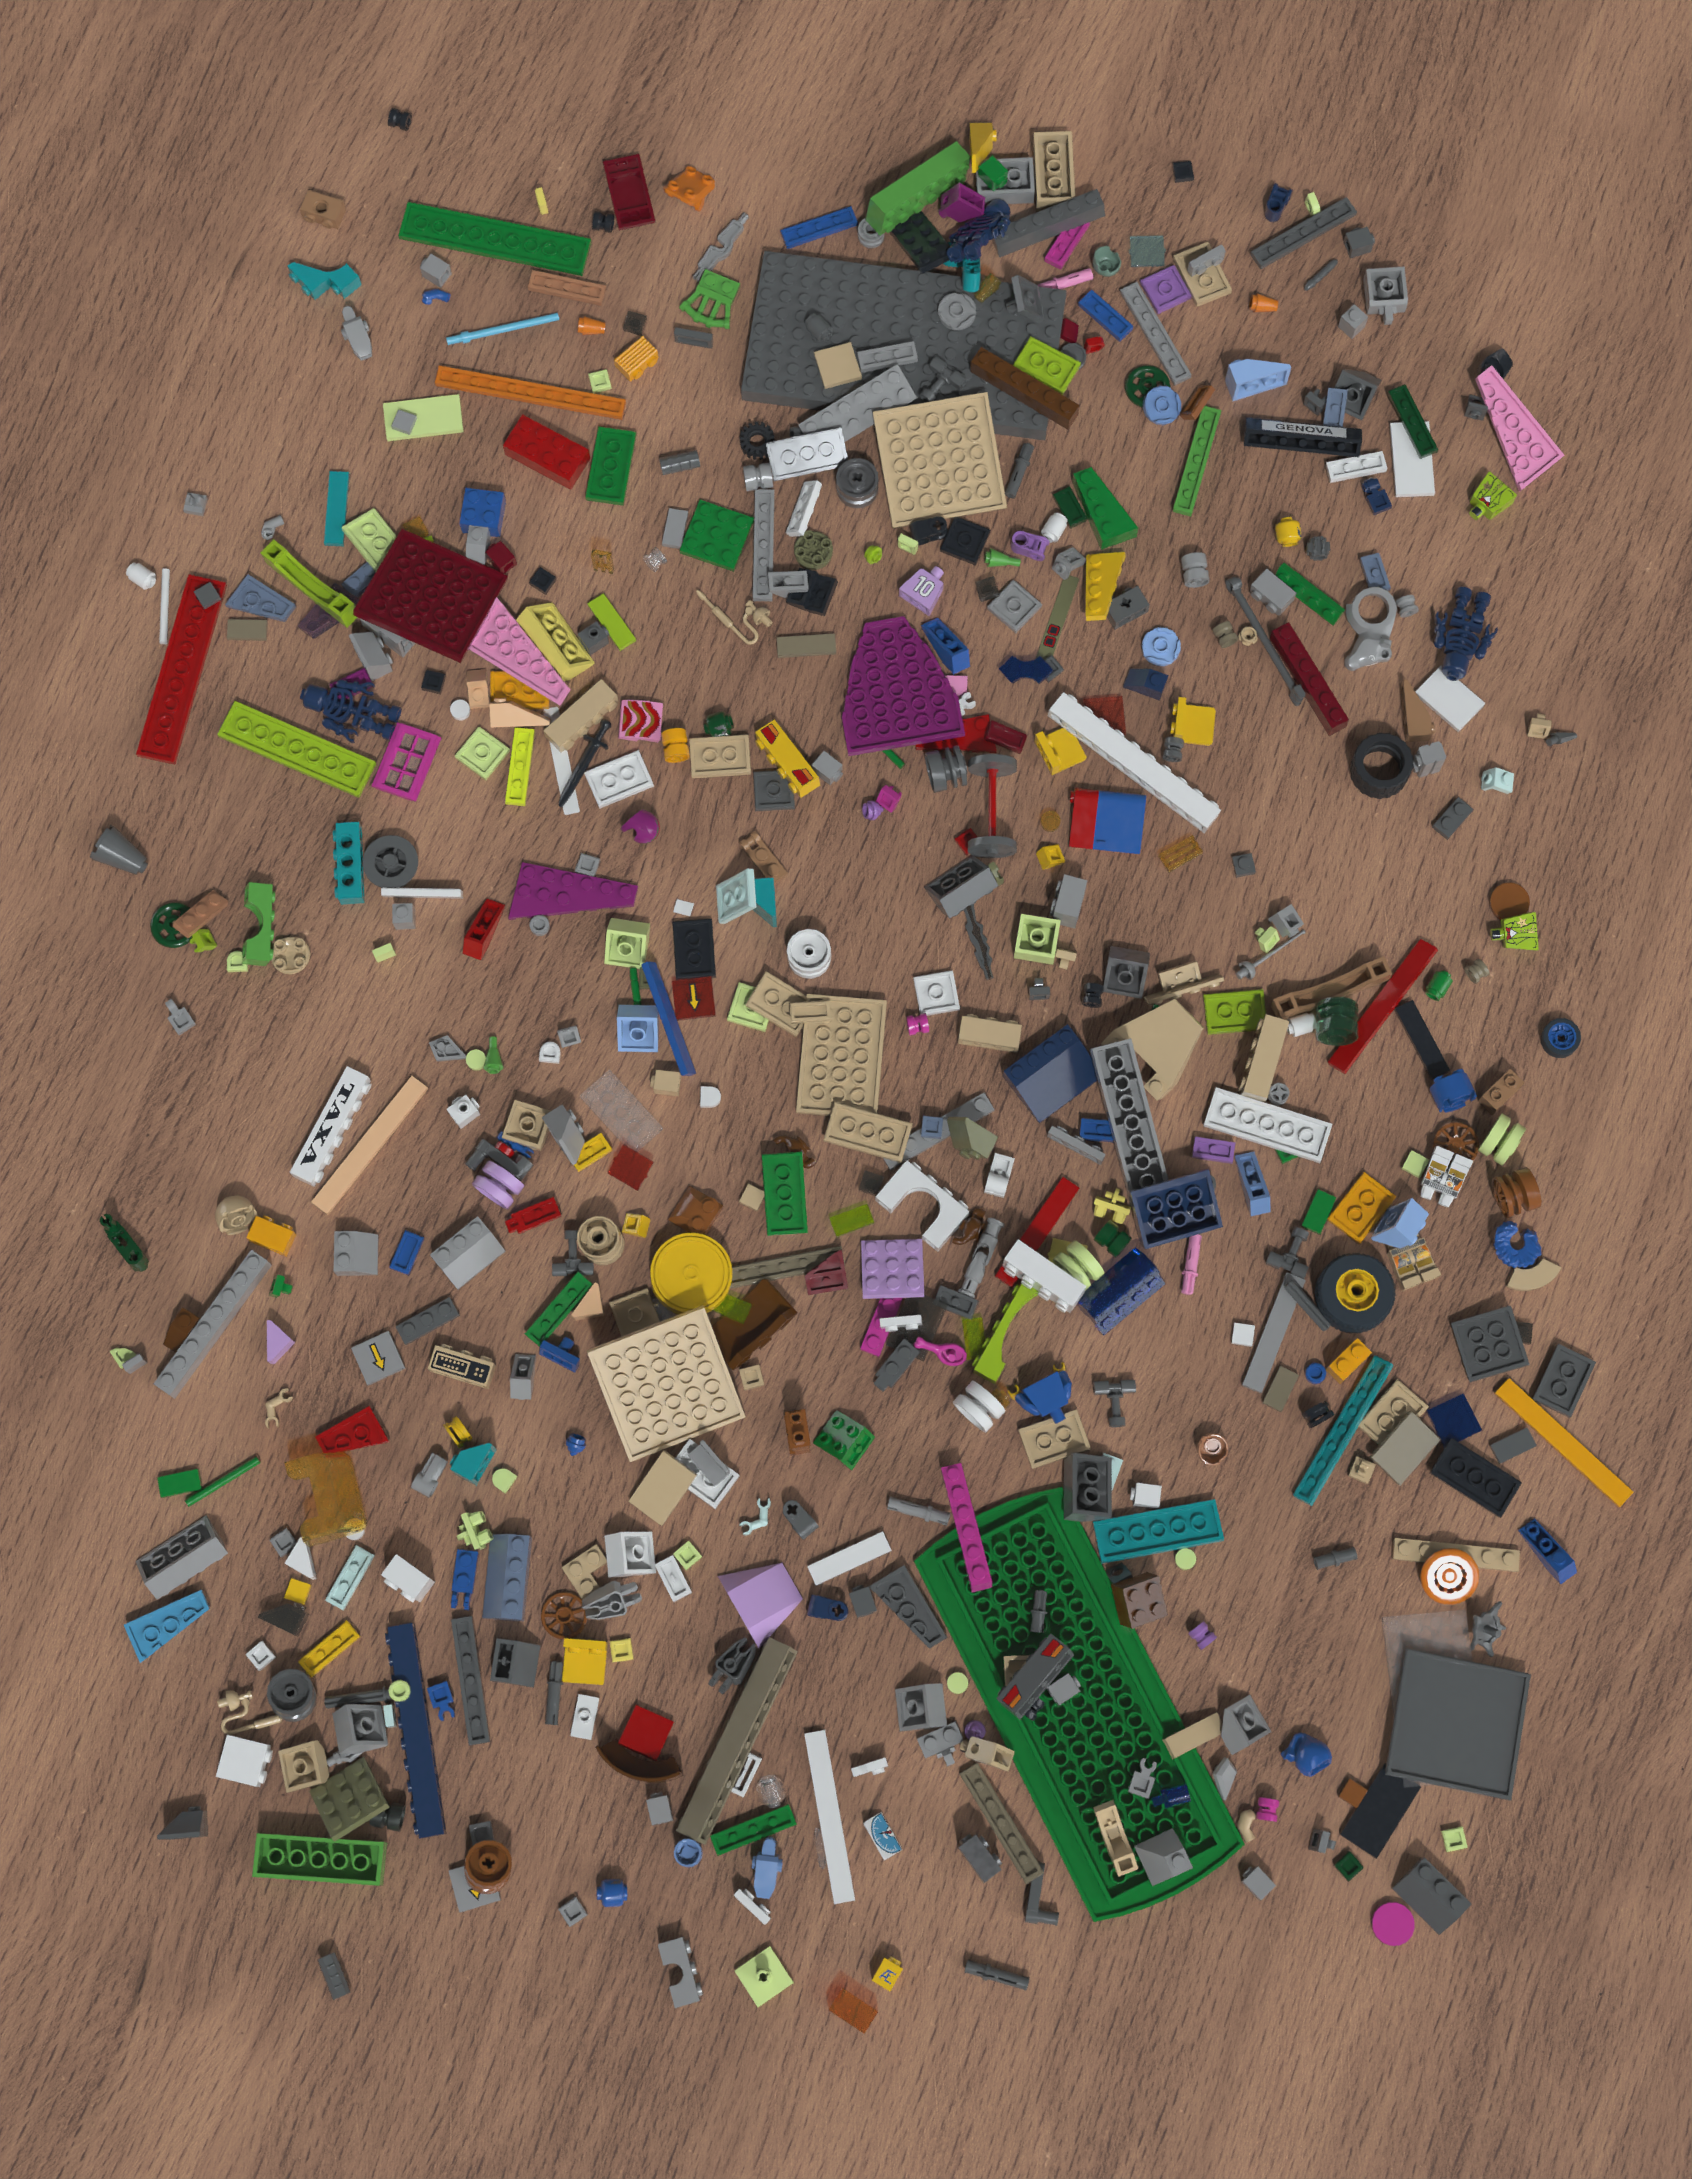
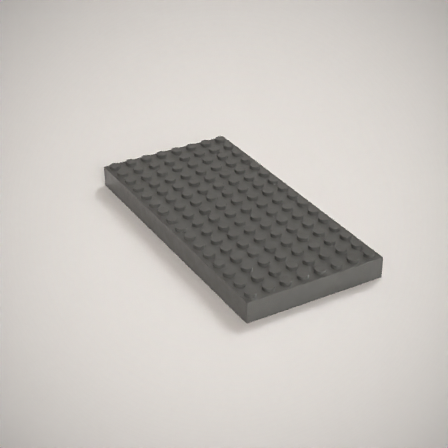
M764 251L741 388L742 400L821 411L892 367L861 373L862 379L824 389L814 352L851 342L860 369L857 352L914 341L918 362L899 366L917 396L915 400L905 406L924 403L919 397L920 393L924 389L929 390L938 380L937 374L930 370V363L937 356L947 363V368L952 372L957 370L967 378V383L961 390H958L951 384L948 386L943 385L935 394V401L987 392L994 434L1045 441L1049 418L971 373V361L979 349L983 347L1013 365L1030 336L1059 350L1067 290L1039 287L1045 321L1037 323L1021 315L1018 311L1013 314L1007 311L1006 303L1015 299L1012 283L980 279L979 291L967 292L963 290L962 277L930 272L922 274L920 271ZM963 293L973 299L976 305V317L968 328L951 330L941 323L938 317V308L940 301L946 295ZM813 313L821 315L833 328L832 336L826 342H819L806 329L805 321Z

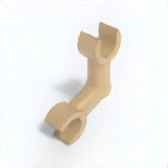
M288 1388L282 1389L277 1397L267 1401L265 1404L268 1417L265 1425L268 1429L270 1420H275L276 1426L279 1427L275 1407L282 1402L288 1403L293 1400L292 1396L288 1399L283 1398V1394L289 1390Z

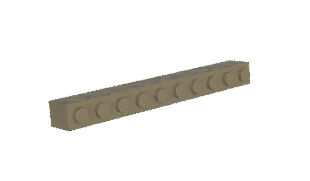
M770 1637L763 1645L762 1653L753 1666V1672L744 1685V1691L740 1699L735 1703L734 1712L725 1724L722 1737L716 1743V1749L707 1762L703 1776L698 1780L697 1789L689 1799L686 1812L680 1818L676 1831L706 1845L798 1651Z

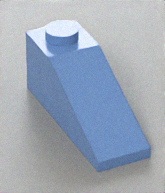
M1255 1152L1235 1155V1162L1250 1215L1255 1216L1271 1212L1270 1195Z

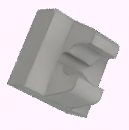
M188 492L183 509L184 513L204 516L208 500L207 496Z

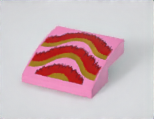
M622 700L618 738L636 742L638 740L658 743L661 737L663 703Z

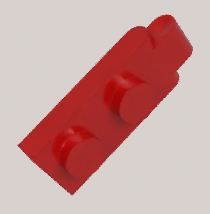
M554 1197L511 1214V1219L505 1221V1225L509 1233L517 1231L518 1234H521L562 1216Z

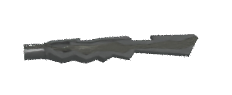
M973 904L962 910L967 919L965 928L972 945L975 947L976 952L974 954L978 964L984 971L986 980H991L994 977L991 970L992 958L989 955L990 947L986 943L987 938L982 934L983 925L976 922Z

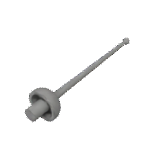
M1302 930L1301 933L1253 964L1248 961L1239 963L1240 970L1236 972L1237 978L1242 979L1246 977L1249 980L1253 979L1256 974V966L1300 935L1305 934V930Z

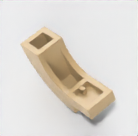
M1112 1800L1093 1807L1102 1838L1118 1877L1137 1870L1138 1866L1122 1827L1114 1801Z

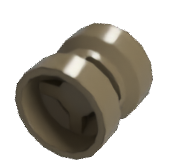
M1229 621L1223 622L1213 629L1214 635L1219 638L1221 648H1227L1239 639L1237 634L1232 631V625Z

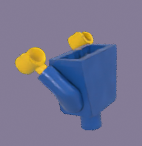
M1061 1362V1369H1057L1053 1365V1374L1021 1391L1017 1385H1014L1017 1391L1010 1393L1008 1390L1010 1398L1034 1416L1040 1415L1043 1417L1050 1413L1055 1424L1066 1419L1061 1407L1068 1404V1400L1071 1397L1072 1382L1066 1372L1065 1363Z

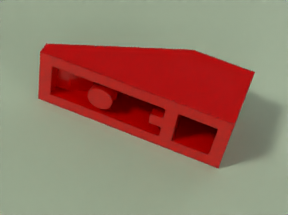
M486 899L464 937L462 954L482 960L505 909L504 904Z

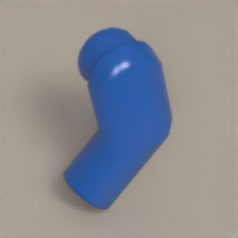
M439 289L425 291L422 294V303L430 305L432 299H439L448 303L451 294Z

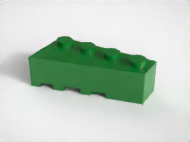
M1090 467L1073 473L1072 484L1100 549L1103 550L1136 538L1138 533L1137 525L1093 468Z

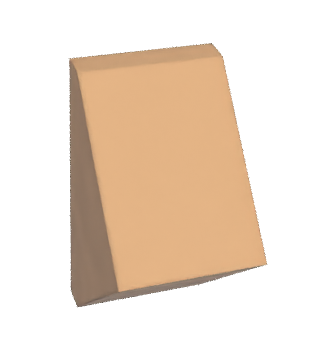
M596 1282L571 1314L574 1320L604 1316L599 1284Z

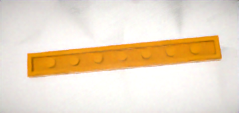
M1510 1378L1494 1393L1618 1508L1634 1493Z

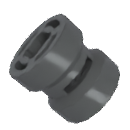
M1178 737L1165 738L1164 746L1166 749L1163 751L1162 758L1169 762L1182 761L1183 754L1181 749L1184 747V740Z

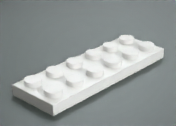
M1216 1087L1204 1127L1320 1163L1332 1124Z

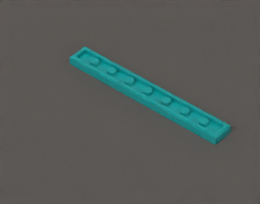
M1374 1355L1295 1490L1293 1496L1296 1499L1310 1506L1314 1504L1394 1366L1392 1363Z

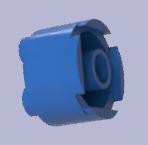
M1458 1069L1447 1077L1444 1075L1436 1077L1433 1080L1434 1084L1429 1089L1440 1113L1442 1110L1445 1113L1458 1110L1466 1106L1465 1101L1470 1099L1472 1102L1477 1097L1470 1079L1463 1069Z

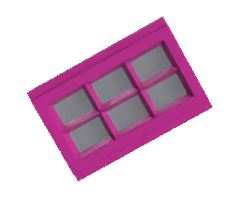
M397 722L372 787L416 802L442 738Z

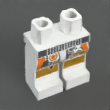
M1436 1146L1420 1184L1422 1185L1420 1197L1431 1200L1434 1191L1441 1193L1438 1204L1448 1208L1453 1199L1457 1198L1473 1160L1455 1154L1452 1159L1453 1152ZM1452 1159V1162H1451V1164H1450V1166H1449V1169H1448V1171L1446 1172L1447 1167H1448V1165H1449V1162H1450V1160Z

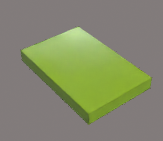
M1030 336L1013 366L1063 395L1080 368L1081 362Z
M1263 989L1203 995L1207 1035L1256 1031L1259 1020L1264 1019L1266 1015Z

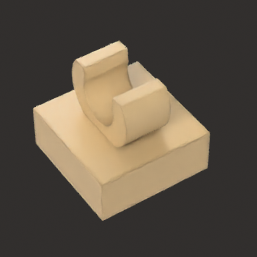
M1537 713V718L1531 719L1527 736L1547 739L1551 729V721L1545 720V714Z
M1058 948L1056 957L1061 958L1059 968L1067 970L1069 960L1075 961L1077 952Z
M1356 1456L1348 1476L1368 1484L1376 1464Z

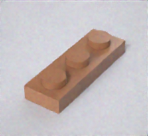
M212 890L174 922L173 927L189 938L226 908L228 901Z

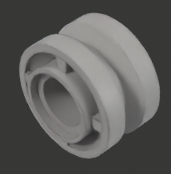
M866 218L858 225V239L864 247L876 248L882 244L884 234L880 236L866 221ZM869 231H874L875 233H874V234H869V233H867V232H869Z

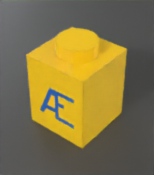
M892 1956L889 1959L884 1957L872 1981L891 1992L903 1970L900 1967L901 1962Z

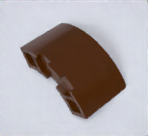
M767 1278L762 1279L735 1308L712 1325L724 1361L732 1370H735L749 1360L750 1356L758 1348L761 1350L772 1340L771 1337L780 1329L783 1330L798 1314Z
M618 1739L602 1747L595 1746L599 1755L611 1768L633 1780L646 1783H663L683 1776L674 1757L657 1762L641 1760L627 1752L623 1746L618 1745Z

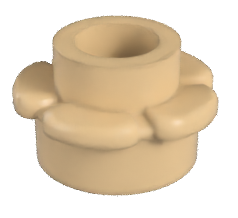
M1252 627L1243 628L1238 636L1242 644L1246 646L1255 644L1258 639L1257 632Z

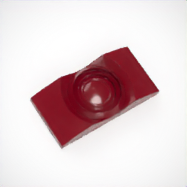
M640 154L603 161L619 231L656 223Z

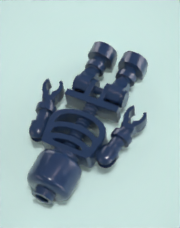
M1001 199L992 200L984 209L983 215L977 216L974 220H969L965 223V226H961L957 232L949 236L952 245L947 250V256L950 262L960 263L965 257L967 260L976 261L981 257L980 249L982 246H986L993 237L996 239L999 235H1001V238L1005 236V232L1011 223V220H1009L1010 207L1005 201Z
M1467 587L1457 588L1455 595V604L1457 606L1453 610L1449 626L1458 629L1449 630L1445 638L1446 627L1444 626L1448 615L1445 613L1442 621L1438 617L1439 612L1435 615L1436 627L1434 632L1436 637L1434 645L1438 649L1444 646L1443 652L1446 655L1442 664V673L1450 681L1464 678L1467 674L1469 661L1472 660L1474 654L1477 659H1483L1487 648L1492 644L1491 640L1497 634L1498 627L1495 628L1493 633L1489 634L1490 624L1486 627L1485 636L1481 638L1480 642L1479 638L1474 634H1480L1485 618L1483 613L1491 601V595L1486 592L1476 593L1474 600V609L1476 611L1472 612L1471 615H1467V610H1464V608L1471 599L1472 590Z
M339 680L336 683L337 688H331L330 694H328L326 688L315 684H310L306 689H302L300 699L303 700V706L316 712L323 710L325 719H323L322 725L328 730L335 731L336 735H342L350 743L355 742L349 738V735L355 734L359 736L355 730L347 729L342 725L350 718L351 714L355 715L352 722L353 728L357 729L358 725H360L359 728L363 731H375L379 735L382 733V738L388 741L392 737L395 725L386 723L385 726L382 723L377 724L373 722L374 719L371 716L376 715V713H382V716L386 717L388 715L389 720L395 723L398 722L401 716V707L393 705L390 708L386 704L383 706L374 699L368 700L363 695L359 706H354V697L349 690H352L353 693H358L359 691L365 695L373 696L374 693L372 691L368 692L366 690L368 687L375 688V685L371 682L359 684L358 681L351 683L347 682V680ZM346 696L350 698L349 705L346 704Z

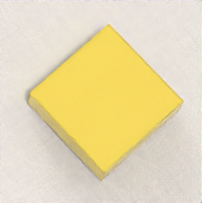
M542 187L537 188L535 194L540 213L542 215L547 214L548 209Z
M631 1638L610 1641L613 1663L634 1660Z

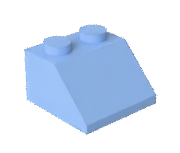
M619 1005L617 1013L619 1052H658L659 1013L656 1005Z
M1410 1198L1387 1209L1371 1239L1397 1248H1403L1407 1245L1411 1246L1418 1239L1417 1234L1426 1225L1425 1220L1429 1213L1413 1198Z

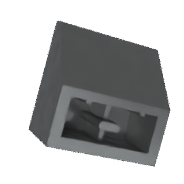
M497 1638L490 1681L534 1688L541 1646Z

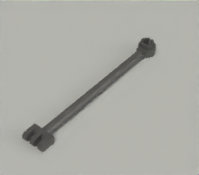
M1239 577L1226 579L1227 590L1235 596L1252 627L1256 630L1259 639L1291 691L1289 694L1291 701L1295 706H1299L1305 697V692L1301 685L1296 686L1243 596L1241 592V579Z

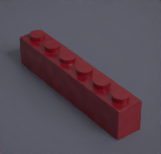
M1288 622L1273 630L1270 636L1271 643L1297 685H1301L1306 700L1328 736L1346 728L1349 718L1291 624Z

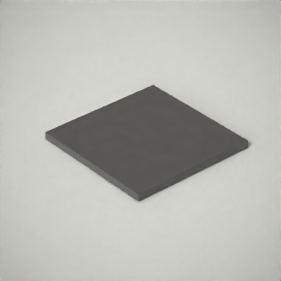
M1406 1648L1385 1775L1511 1801L1531 1674Z

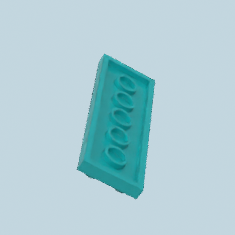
M1215 1499L1093 1522L1101 1564L1224 1541Z

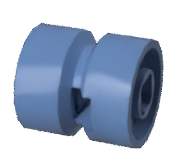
M692 1839L681 1840L674 1849V1858L677 1863L684 1867L697 1865L703 1856L701 1845Z

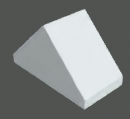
M300 1537L285 1564L312 1580L317 1579L308 1539Z

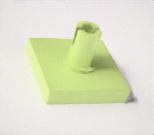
M771 1946L735 1970V1973L757 2007L794 1983Z

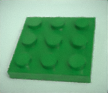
M699 500L679 552L680 554L734 572L753 526L754 518Z

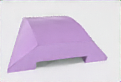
M783 1563L718 1576L759 1649L803 1600Z

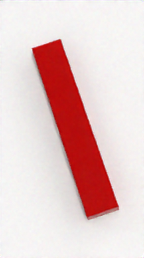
M1062 1177L1020 1241L1037 1252L1080 1188ZM1001 1266L995 1277L1012 1288L1018 1277L1015 1276L1013 1278L1004 1272L1005 1268Z

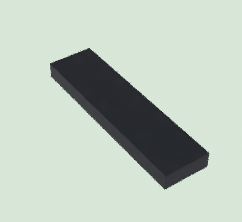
M1409 1001L1395 1008L1394 1011L1430 1079L1433 1080L1438 1076L1448 1073L1450 1069L1414 1001Z

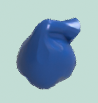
M1296 1733L1288 1748L1280 1753L1284 1760L1287 1759L1289 1762L1295 1761L1296 1768L1308 1777L1314 1776L1325 1769L1332 1761L1329 1747L1324 1742L1305 1733Z

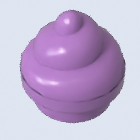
M873 800L864 803L862 806L863 817L869 820H876L884 810L882 806Z
M972 1720L967 1723L964 1732L969 1740L972 1736L983 1739L986 1730L982 1722Z

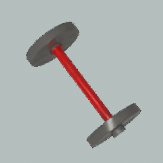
M985 754L972 757L968 760V771L977 776L989 777L988 836L977 837L968 841V853L981 858L1012 856L1017 853V842L1008 837L996 836V777L1014 774L1017 771V760L1001 754Z

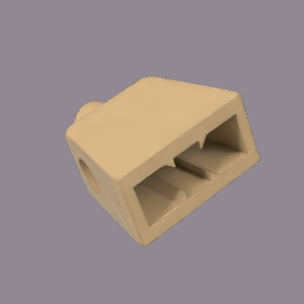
M973 1736L969 1741L963 1740L960 1745V1751L965 1753V1757L988 1766L1009 1771L1015 1751Z

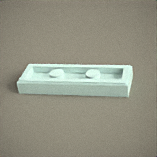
M356 1545L325 1601L344 1611L375 1555Z

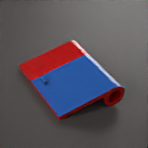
M1075 788V791H1071L1070 803H1073V815L1069 847L1140 854L1146 795Z

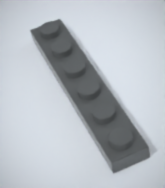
M1346 197L1251 251L1250 255L1261 270L1356 216L1357 211Z
M473 1617L451 1619L468 1744L471 1746L489 1743L490 1735Z

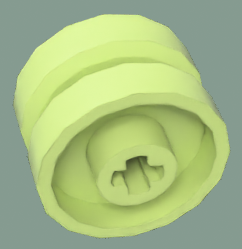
M1503 1113L1500 1114L1478 1149L1479 1152L1488 1156L1497 1147L1498 1149L1493 1159L1502 1166L1508 1157L1514 1153L1526 1130L1524 1126L1516 1123L1509 1132L1506 1131L1511 1123V1118Z
M1074 1240L1066 1248L1068 1255L1060 1252L1053 1259V1262L1056 1266L1084 1284L1086 1291L1091 1286L1089 1278L1097 1281L1104 1275V1271L1094 1256L1082 1244Z

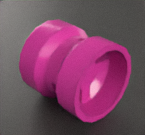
M926 1013L916 1017L913 1015L906 1016L909 1036L916 1035L917 1032L929 1033Z
M1258 1797L1259 1811L1256 1813V1819L1277 1822L1278 1815L1276 1814V1809L1279 1807V1800Z

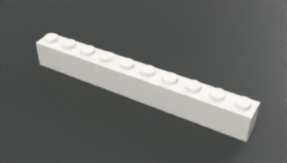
M1063 692L1049 709L1048 717L1203 833L1208 830L1219 816L1221 810L1214 801H1208L1203 797L1201 791L1196 788L1192 789L1187 785L1185 779L1179 776L1176 777L1171 773L1172 771L1169 767L1156 762L1153 755L1144 753L1140 750L1138 744L1128 741L1124 738L1125 736L1122 732L1108 726L1109 724L1106 720L1093 715V711L1090 708L1081 706L1071 694L1067 695Z

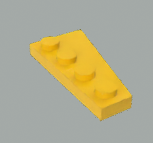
M1125 552L1086 555V621L1106 620L1112 602V595L1117 586L1116 582L1122 570V563L1126 558Z

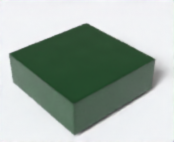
M1350 1851L1333 1865L1347 1882L1364 1868Z

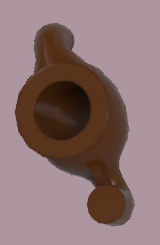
M780 1135L773 1139L777 1145L779 1143L786 1145L788 1150L785 1153L802 1152L804 1168L810 1169L816 1164L812 1157H807V1150L811 1149L799 1136L795 1139Z
M980 1208L974 1209L971 1213V1218L968 1220L964 1219L960 1226V1230L963 1231L962 1237H954L952 1243L963 1245L973 1239L977 1242L985 1224H981L979 1219L984 1218L986 1211Z

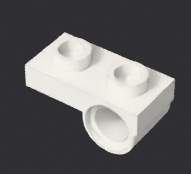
M995 1153L984 1193L1004 1198L1015 1158Z

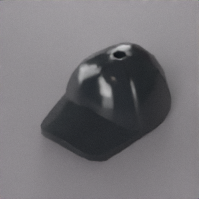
M1499 349L1480 363L1477 376L1492 365L1504 379L1512 368L1513 361L1505 349Z

